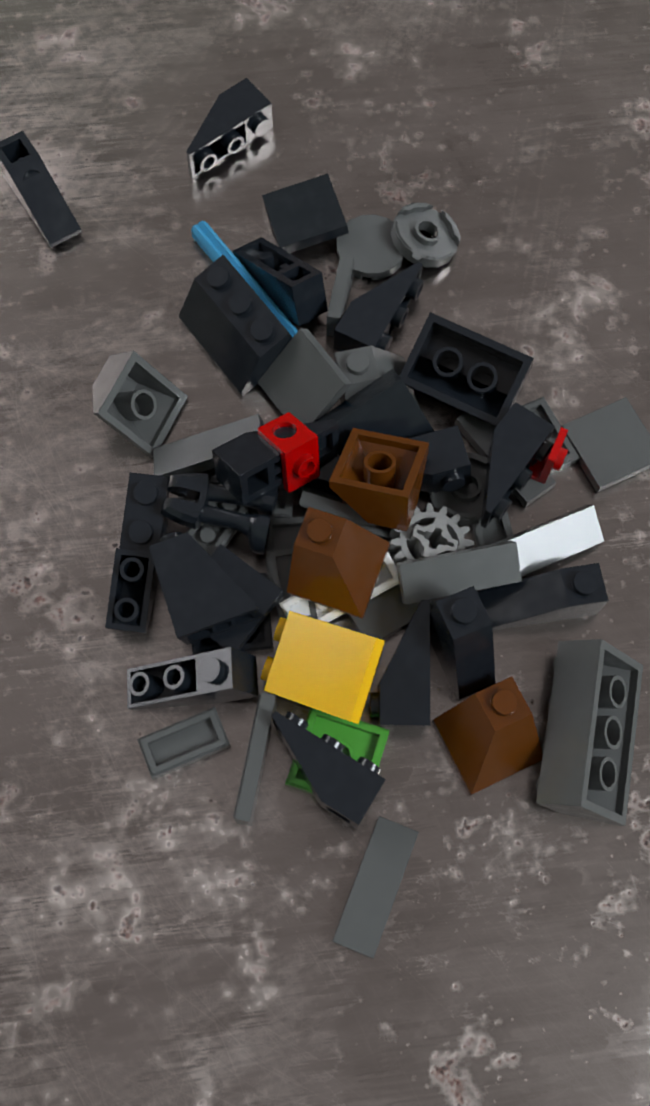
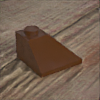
M353 428L330 477L329 487L366 522L407 531L418 503L429 443Z
M308 507L293 547L287 593L363 619L390 547V542L348 519Z
M512 676L475 693L432 720L470 796L542 761L543 752L533 714Z

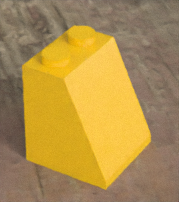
M289 611L287 618L280 617L273 638L274 641L279 642L274 658L267 657L261 674V680L267 681L264 691L359 724L385 640Z

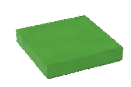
M310 707L306 719L309 726L306 730L320 739L323 734L331 736L344 745V754L356 761L360 756L364 757L379 767L390 730L361 720L359 724H355ZM293 759L285 786L314 795Z

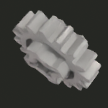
M431 503L426 504L423 512L416 506L407 531L393 528L390 530L389 536L392 540L390 541L388 551L397 553L392 559L396 565L399 562L471 549L474 546V541L464 538L470 531L469 526L459 527L457 523L461 516L456 514L449 518L446 516L447 507L445 506L439 512H434Z

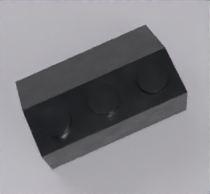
M224 255L220 256L194 278L178 316L242 396L258 384L260 378L292 339L286 328Z
M430 312L404 365L400 378L410 388L493 426H497L515 403L531 371L534 358Z

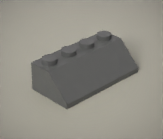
M602 639L559 641L557 656L553 663L554 678L551 696L548 700L549 714L546 735L542 742L543 757L541 772L536 785V803L561 814L626 826L643 665Z

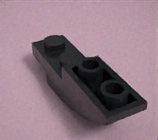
M129 473L120 546L115 551L105 624L106 629L147 633L159 581L149 546L159 543V539L166 535L168 519L160 514L164 499L169 498V491L167 490L169 477Z

